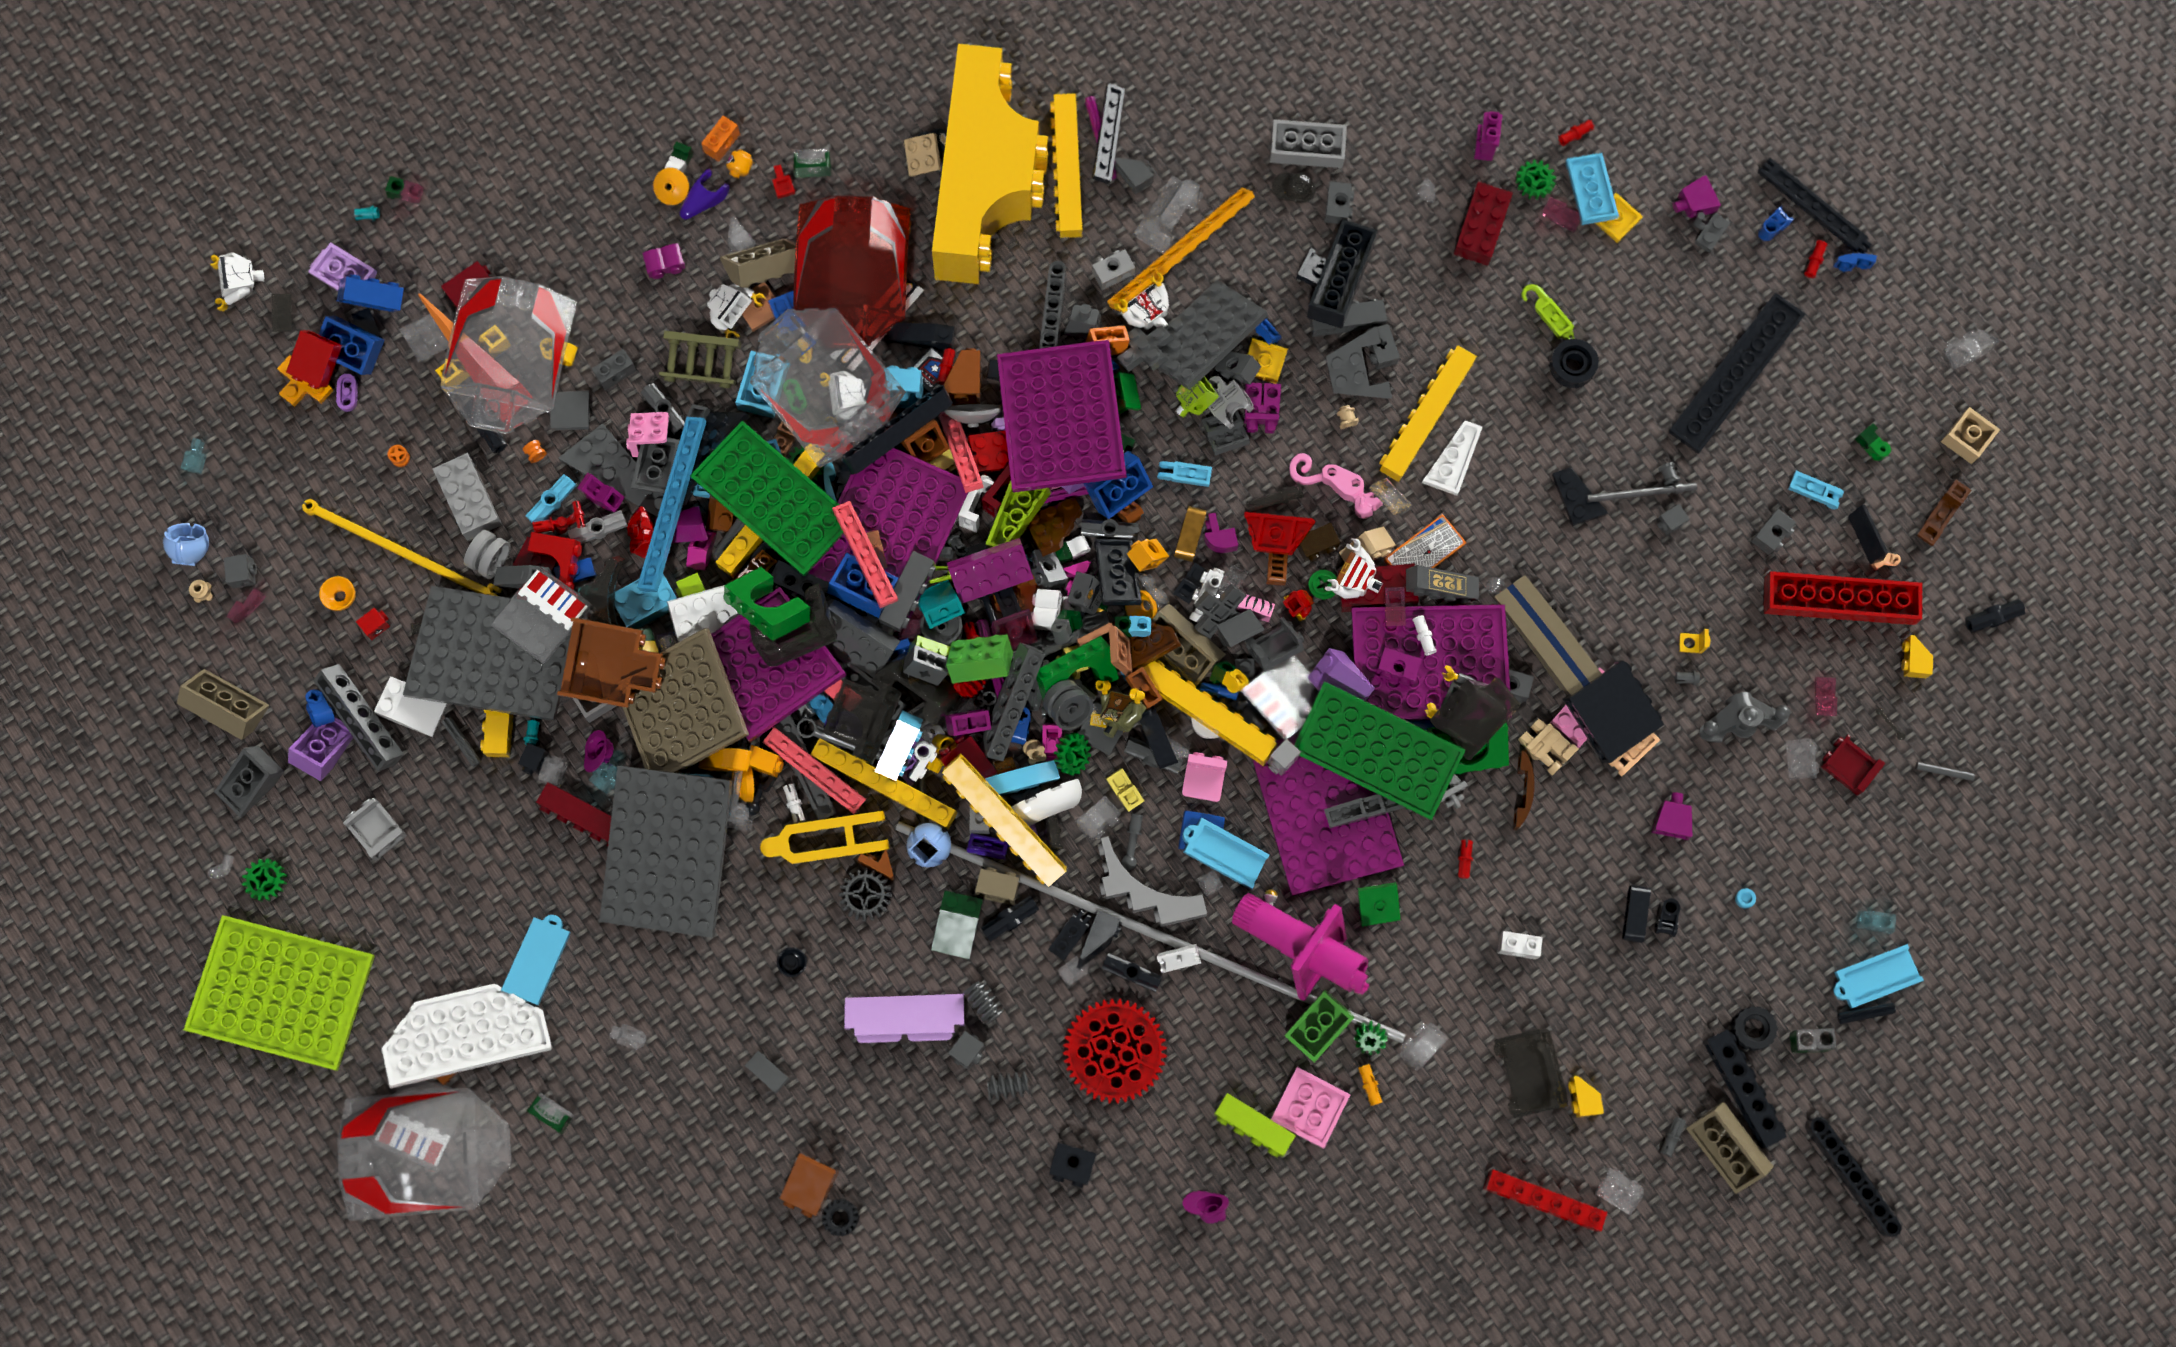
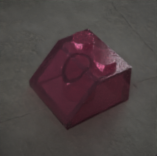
M1030 609L992 622L993 636L1008 634L1012 650L1017 649L1019 643L1029 645L1038 642Z

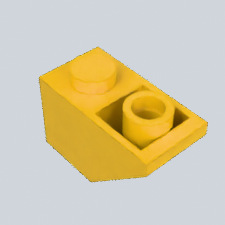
M1910 635L1902 643L1904 659L1901 663V669L1904 670L1905 677L1927 679L1933 674V655L1915 635Z
M1571 1077L1570 1082H1568L1570 1094H1573L1574 1101L1571 1102L1573 1113H1576V1118L1604 1114L1601 1093L1580 1077Z

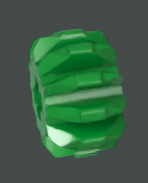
M1370 1021L1369 1026H1367L1363 1022L1361 1028L1356 1029L1357 1034L1354 1035V1040L1357 1041L1356 1048L1362 1047V1054L1367 1050L1371 1056L1373 1051L1379 1054L1380 1048H1386L1385 1042L1388 1041V1036L1385 1035V1029H1380V1023L1373 1026V1022Z

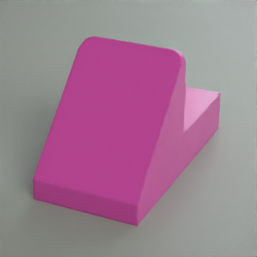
M1085 561L1063 568L1066 576L1074 581L1076 572L1088 574L1091 562ZM1072 580L1069 581L1066 587L1068 597L1073 584Z
M1043 724V746L1045 747L1044 753L1048 761H1053L1057 758L1054 751H1058L1056 744L1061 743L1062 729L1056 724Z

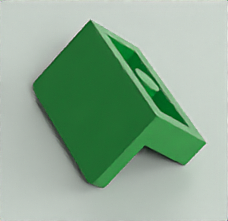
M1121 372L1115 374L1114 383L1118 414L1128 409L1140 410L1141 404L1135 376Z

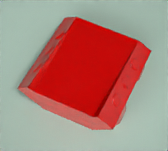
M643 506L639 507L627 522V532L631 538L630 552L646 558L654 525Z

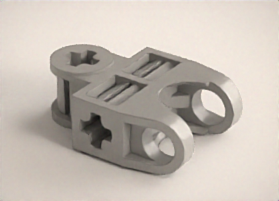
M1218 376L1208 380L1219 395L1208 408L1218 420L1231 430L1234 427V413L1241 408L1251 412L1254 410L1253 403L1242 386L1235 380L1229 384L1225 383Z

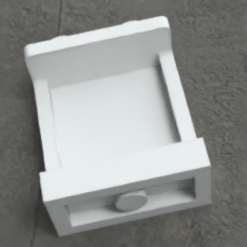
M986 475L980 476L984 488L968 493L958 515L959 526L976 533L980 526L979 515L973 512L983 492L986 493L994 483Z

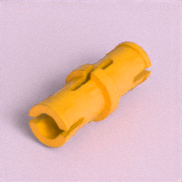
M1371 1065L1359 1067L1358 1070L1364 1084L1362 1087L1366 1090L1370 1106L1382 1103L1383 1101L1377 1087L1379 1084L1378 1081H1375Z

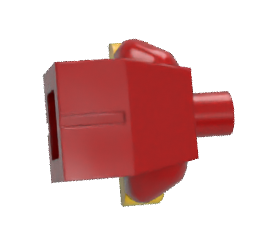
M1305 590L1293 591L1285 596L1283 601L1286 608H1289L1288 611L1291 616L1297 617L1299 621L1305 620L1314 604L1313 597Z

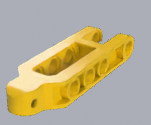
M884 811L789 824L784 827L779 836L764 839L760 844V850L766 857L782 856L791 864L888 850V839L856 844L853 825L885 820ZM844 826L847 846L795 854L790 851L788 838L791 834Z

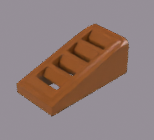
M1268 553L1266 584L1285 586L1288 555L1280 557L1273 556V553ZM1272 560H1281L1283 563H1272ZM1272 567H1282V570H1275ZM1271 573L1282 574V577L1271 576Z

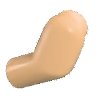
M1887 553L1883 561L1871 564L1874 570H1878L1883 565L1896 566L1900 563L1901 557L1898 554Z

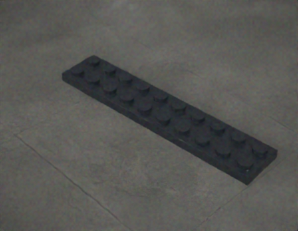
M1775 292L1668 433L1699 454L1806 313Z

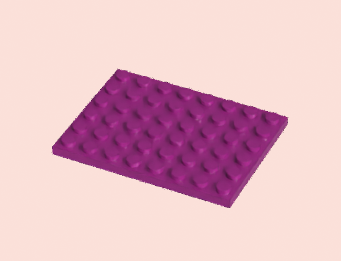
M1109 340L997 354L1013 493L1127 478Z
M892 448L861 472L850 475L838 500V504L851 501L865 532L878 530L888 567L884 571L900 578L913 551L934 560L936 565L969 492L965 493L959 476ZM845 535L808 572L809 574L830 582L846 552L854 556ZM913 611L910 612L908 618L911 619Z
M1505 605L1364 607L1351 609L1353 661L1356 667L1375 687L1367 698V702L1406 721L1450 720L1440 718V715L1431 719L1427 716L1425 710H1428V703H1434L1436 708L1440 710L1451 683L1455 681V679L1446 681L1441 672L1448 673L1445 666H1451L1456 674L1459 672L1472 677L1483 689V695L1479 698L1475 709L1458 720L1489 719L1502 716L1504 719L1512 718ZM1415 617H1425L1427 627L1432 632L1431 638L1437 650L1436 653L1428 656L1424 654L1421 642L1417 639L1418 633L1412 621ZM1384 648L1422 659L1416 681L1413 685H1402L1398 682L1399 679L1392 677L1391 680L1383 679L1380 677V674L1376 673ZM1400 665L1393 666L1396 672L1403 671Z
M1299 735L1291 736L1287 740L1294 745ZM1286 738L1275 741L1277 743V748L1286 740ZM1301 756L1282 776L1279 773L1277 775L1269 769L1268 761L1262 766L1252 759L1291 896L1404 866L1389 813L1334 828L1329 827L1324 809L1359 798L1370 797L1377 793Z

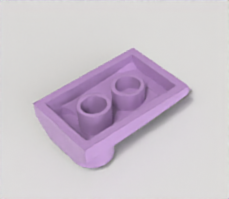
M331 242L326 249L320 252L310 265L311 269L308 271L311 275L337 291L340 279L349 276V274L361 276V280H368V278L375 279L377 273L375 269Z

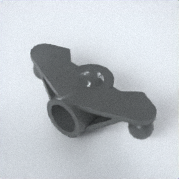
M1741 692L1729 697L1725 701L1726 707L1700 728L1699 735L1705 741L1721 743L1726 733L1733 732L1737 737L1749 738L1756 732L1757 727L1762 725L1776 731L1788 721L1790 709L1786 705L1771 708L1753 698L1750 692Z

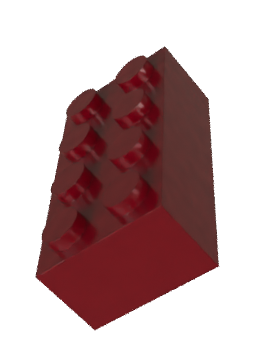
M1478 181L1453 255L1486 266L1489 265L1513 192Z
M1415 563L1375 567L1376 574L1374 579L1383 583L1380 591L1376 593L1367 589L1365 595L1358 598L1344 599L1340 596L1341 613L1351 612L1352 608L1417 606L1418 596H1415L1412 592H1406V569L1415 566Z

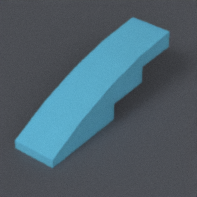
M1053 760L985 778V780L1000 796L1017 793L1023 789L1037 787L1040 784L1057 781L1060 779L1056 763Z

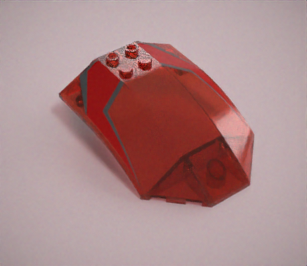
M837 195L799 204L794 268L793 314L800 318L810 331L821 338L828 348L858 349L842 320L862 344L868 348L875 339L881 338L898 321L901 322L905 319L910 208L876 197Z

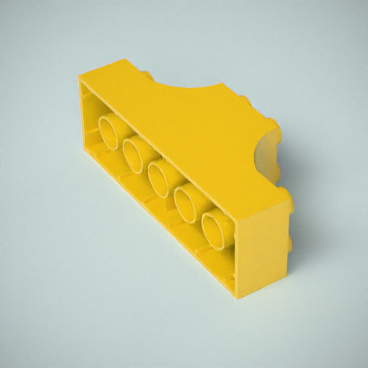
M958 44L932 246L935 280L979 284L980 272H990L991 236L1000 228L1012 222L1031 220L1032 208H1042L1043 182L1048 162V136L1039 135V121L1021 116L1007 104V102H1011L1012 63H1003L1002 48Z

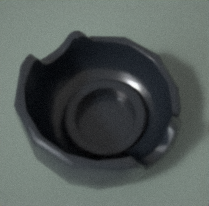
M789 947L778 955L776 961L777 968L780 973L787 977H796L806 969L807 958L799 948Z

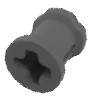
M1674 462L1664 464L1658 468L1664 477L1665 486L1673 485V483L1681 480L1674 469Z

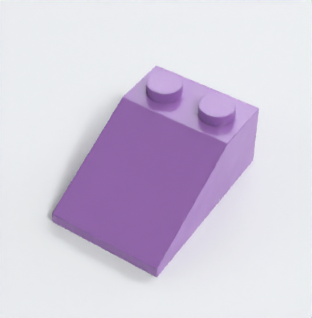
M1330 648L1307 677L1318 691H1320L1324 682H1328L1365 701L1375 689L1343 651Z
M334 717L335 722L315 728L312 724L288 749V763L322 781L333 769L353 739L344 723Z

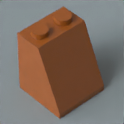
M975 348L961 350L944 384L953 401L952 405L981 404L980 350Z
M934 419L898 444L904 453L927 463L950 449L938 423Z
M799 1153L780 1199L784 1200L783 1205L794 1209L796 1206L802 1209L801 1214L812 1218L813 1215L818 1217L839 1172Z

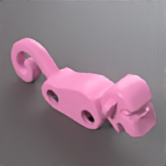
M1300 453L1291 460L1289 467L1290 476L1296 483L1312 485L1323 482L1329 485L1344 500L1354 502L1355 514L1359 518H1369L1373 515V511H1377L1379 507L1383 506V500L1378 497L1374 498V492L1364 493V481L1359 475L1337 465L1328 464L1322 468L1321 474L1303 477L1297 473L1296 467L1299 462H1305V465L1301 467V472L1307 473L1312 467L1311 457Z

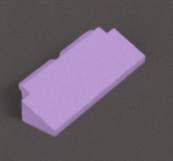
M964 994L845 998L844 1028L845 1030L854 1028V1036L857 1037L859 1043L898 1042L901 1040L902 1035H907L910 1041L950 1040L952 1033H954V1025L965 1026Z

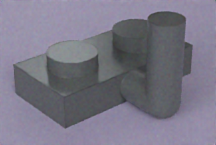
M1700 212L1693 221V225L1702 232L1694 244L1710 253L1731 222L1714 213L1706 225L1702 222L1705 214Z

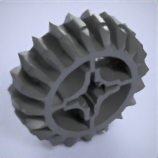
M865 868L864 874L861 875L858 869V876L855 877L853 873H850L849 875L852 880L844 879V882L848 884L847 886L840 885V888L845 892H840L839 897L845 898L839 902L841 905L847 904L843 907V910L845 912L850 909L849 917L856 913L855 920L857 921L860 916H862L863 922L867 921V916H870L871 921H873V914L876 913L880 918L879 910L881 909L883 912H886L887 909L883 905L891 904L889 900H886V898L892 897L891 893H886L891 890V886H884L888 883L887 879L880 881L883 876L881 873L875 877L876 871L872 870L871 874L868 875V869ZM869 880L875 882L881 888V892L870 890ZM863 881L862 887L859 890L850 892L856 883ZM866 887L868 894L871 893V895L867 896V899L864 901L863 897L859 895L864 894ZM849 898L860 900L862 910L855 908L850 903ZM881 898L874 908L868 910L869 903L872 900Z

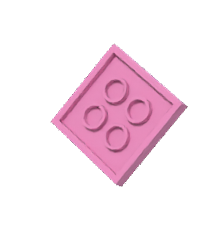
M1296 1067L1271 1120L1286 1130L1324 1149L1350 1094Z

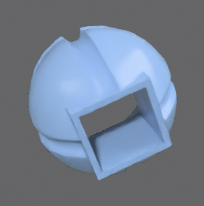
M181 523L167 528V531L164 532L163 547L174 564L195 566L208 551L209 537L205 528L201 525L194 524L191 527L190 523Z
M936 823L920 824L915 827L914 831H911L907 838V852L909 857L915 859V863L919 866L927 868L938 866L950 854L951 839L947 831L943 832L942 826ZM924 837L937 849L930 858L916 846Z

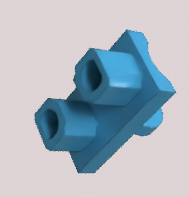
M825 692L820 693L808 702L823 723L832 713L839 711Z

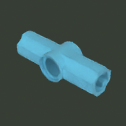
M563 474L549 490L543 492L541 499L527 513L526 518L531 522L546 520L552 512L557 511L561 507L562 501L577 485L567 475ZM555 498L552 504H547L548 499Z

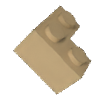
M1384 526L1366 531L1356 538L1360 541V546L1364 548L1373 561L1380 556L1382 558L1388 556L1391 553V549L1396 546ZM1345 547L1339 552L1344 562H1346L1350 552H1354V550Z

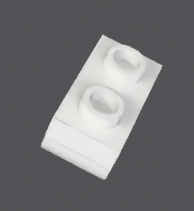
M919 741L914 746V753L918 761L909 773V778L915 782L918 778H923L927 771L926 765L928 762L932 763L938 754L935 752L937 750L936 746L927 741ZM926 746L929 751L926 755H920L917 752L918 748Z

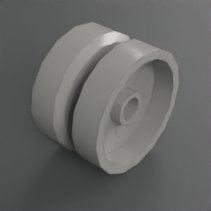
M482 530L469 545L465 553L464 565L473 571L478 570L480 575L491 579L495 576L497 567L505 564L510 552V543L502 538L496 539L495 534L488 530Z

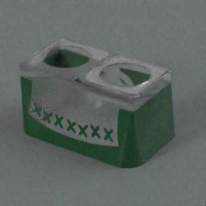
M829 149L794 150V176L798 178L831 176L832 167Z
M1834 1028L1791 1031V1053H1818L1836 1049ZM1805 1032L1810 1033L1814 1038L1813 1044L1808 1047L1800 1042V1036ZM1829 1032V1046H1825L1820 1042L1821 1033Z
M541 1092L527 1109V1112L562 1135L574 1117V1114Z

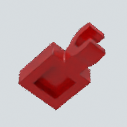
M781 164L774 166L777 178L773 179L772 182L777 198L780 199L795 194L790 175L784 176Z

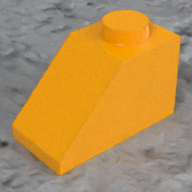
M751 745L749 751L752 752L749 766L755 771L777 777L783 770L784 759L774 753Z

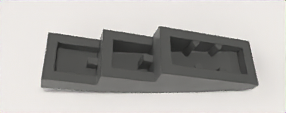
M1376 794L1324 809L1329 827L1334 828L1404 809L1405 807Z

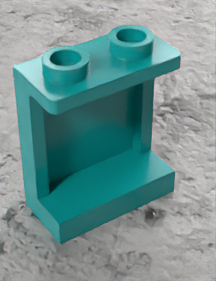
M949 580L927 588L924 594L921 595L918 604L930 629L965 613Z

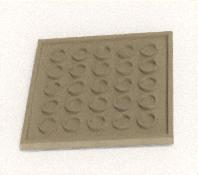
M707 628L660 652L663 654V658H666L665 668L660 670L659 677L662 678L661 688L657 689L655 693L633 689L635 693L634 704H630L628 708L623 707L645 769L678 773L749 735L710 630Z

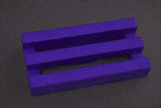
M971 833L967 852L1005 860L1009 844L997 838Z

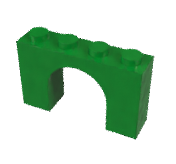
M762 567L724 585V601L772 641L810 622V606L799 597L777 607H763L754 603L757 599L773 592V576Z
M1102 636L1039 669L1036 680L1042 700L1053 685L1060 681L1068 680L1072 673L1083 667H1091L1096 681L1102 680L1111 683L1119 679L1116 667L1111 663L1110 646Z
M1503 716L1484 719L1485 737L1483 744L1474 753L1463 755L1455 774L1509 766L1508 725ZM1446 725L1427 728V731L1451 742V735Z

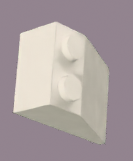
M390 676L374 712L382 718L433 737L448 704L405 697L403 691L406 682Z

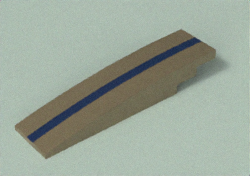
M1525 575L1494 597L1499 605H1505V614L1559 689L1563 690L1566 695L1574 694L1602 674L1569 629Z

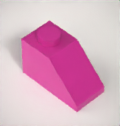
M706 531L708 540L690 542L686 567L695 570L706 569L710 562L716 533Z

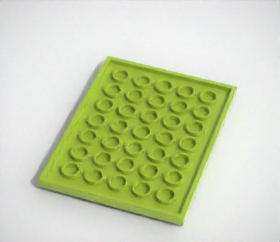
M222 915L183 1030L338 1071L375 955Z

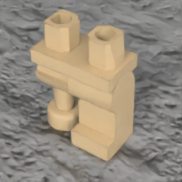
M1538 719L1531 726L1538 735L1533 738L1526 731L1518 740L1525 747L1523 751H1526L1533 760L1542 761L1549 767L1547 771L1553 775L1572 757L1578 748L1567 741L1558 730L1553 728L1554 726L1551 723L1546 725ZM1551 752L1558 760L1554 762L1548 753Z

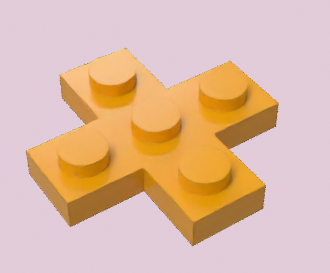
M289 355L277 368L280 373L290 380L280 391L279 395L294 407L306 394H309L322 404L334 391L332 387L328 385V387L314 389L308 386L309 383L305 381L300 382L292 379V375L286 373L291 359Z

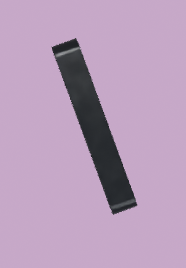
M944 386L936 387L844 453L841 458L850 474L854 475L861 472L949 408L953 401Z
M1822 1117L1809 1119L1805 1124L1807 1133L1878 1232L1884 1237L1898 1236L1902 1231L1899 1220L1829 1123ZM1815 1121L1820 1124L1819 1132L1813 1127ZM1827 1138L1832 1141L1831 1148H1828L1825 1144ZM1839 1155L1844 1157L1845 1162L1843 1165L1838 1163L1837 1158ZM1851 1172H1854L1857 1176L1855 1182H1852L1850 1179ZM1863 1189H1866L1869 1193L1867 1199L1862 1196ZM1876 1205L1881 1209L1879 1216L1874 1213ZM1888 1223H1891L1893 1226L1892 1233H1889L1886 1229Z

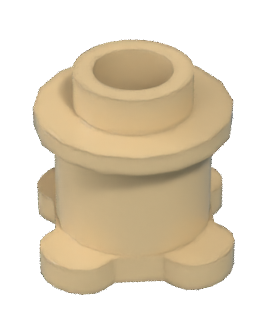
M1347 405L1339 408L1340 411L1337 412V416L1341 420L1340 429L1358 425L1359 419L1355 418V409Z
M196 580L191 583L189 592L194 597L195 602L200 603L203 600L211 601L213 599L211 594L212 585L203 580Z
M1031 739L1024 744L1023 751L1029 756V764L1034 765L1038 761L1046 760L1045 747L1041 745L1039 740Z

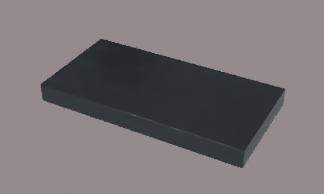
M1095 539L1094 541L1103 605H1141L1142 600L1137 567L1127 555L1133 544L1132 539Z

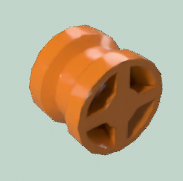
M539 440L527 443L522 449L525 454H528V459L531 463L542 460L547 454L545 449L540 447L541 443Z
M394 445L388 450V458L395 466L404 467L409 463L410 455L403 446Z

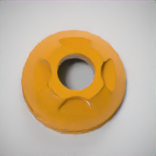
M341 576L327 579L319 591L322 604L333 611H342L349 608L354 602L356 595L353 584ZM338 592H345L346 596L343 601L335 600V595Z
M1140 590L1141 605H1125L1126 613L1128 616H1146L1151 618L1152 621L1157 614L1156 601L1150 593ZM1144 600L1150 603V610L1144 608Z
M749 767L748 772H739L734 779L735 794L745 802H753L754 779L751 767Z

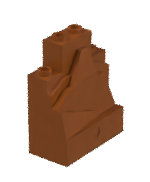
M571 617L573 622L561 691H558L557 695L628 708L630 704H634L635 693L633 689L655 693L657 689L661 688L662 678L659 676L660 670L665 668L666 658H663L662 653L640 650L646 641V635L643 634L644 630Z

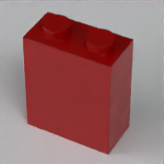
M301 330L286 373L292 375L291 378L294 380L309 383L308 386L314 389L328 387L342 345L310 330Z

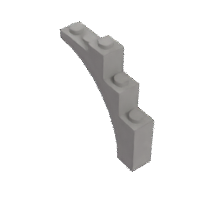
M1109 837L1101 838V844H1098L1100 856L1104 855L1105 863H1102L1104 874H1108V876L1102 877V883H1099L1101 895L1105 894L1106 899L1129 894V897H1126L1128 909L1132 908L1133 913L1156 908L1157 911H1153L1156 923H1160V927L1206 917L1207 911L1203 895L1190 897L1171 896L1143 885L1121 865L1113 851Z

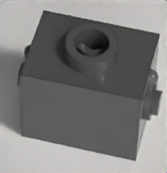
M247 554L224 558L226 584L233 589L256 585L255 574H257V568L254 559Z
M964 1031L948 1054L954 1059L955 1064L962 1065L963 1068L970 1070L973 1064L977 1065L982 1059V1052L985 1050L984 1043L980 1042L976 1035H970Z

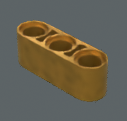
M1188 506L1174 557L1193 562L1206 517V510Z

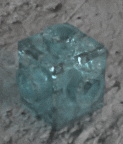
M603 762L598 769L592 772L593 775L589 781L608 795L612 789H615L617 767L612 763L607 765Z

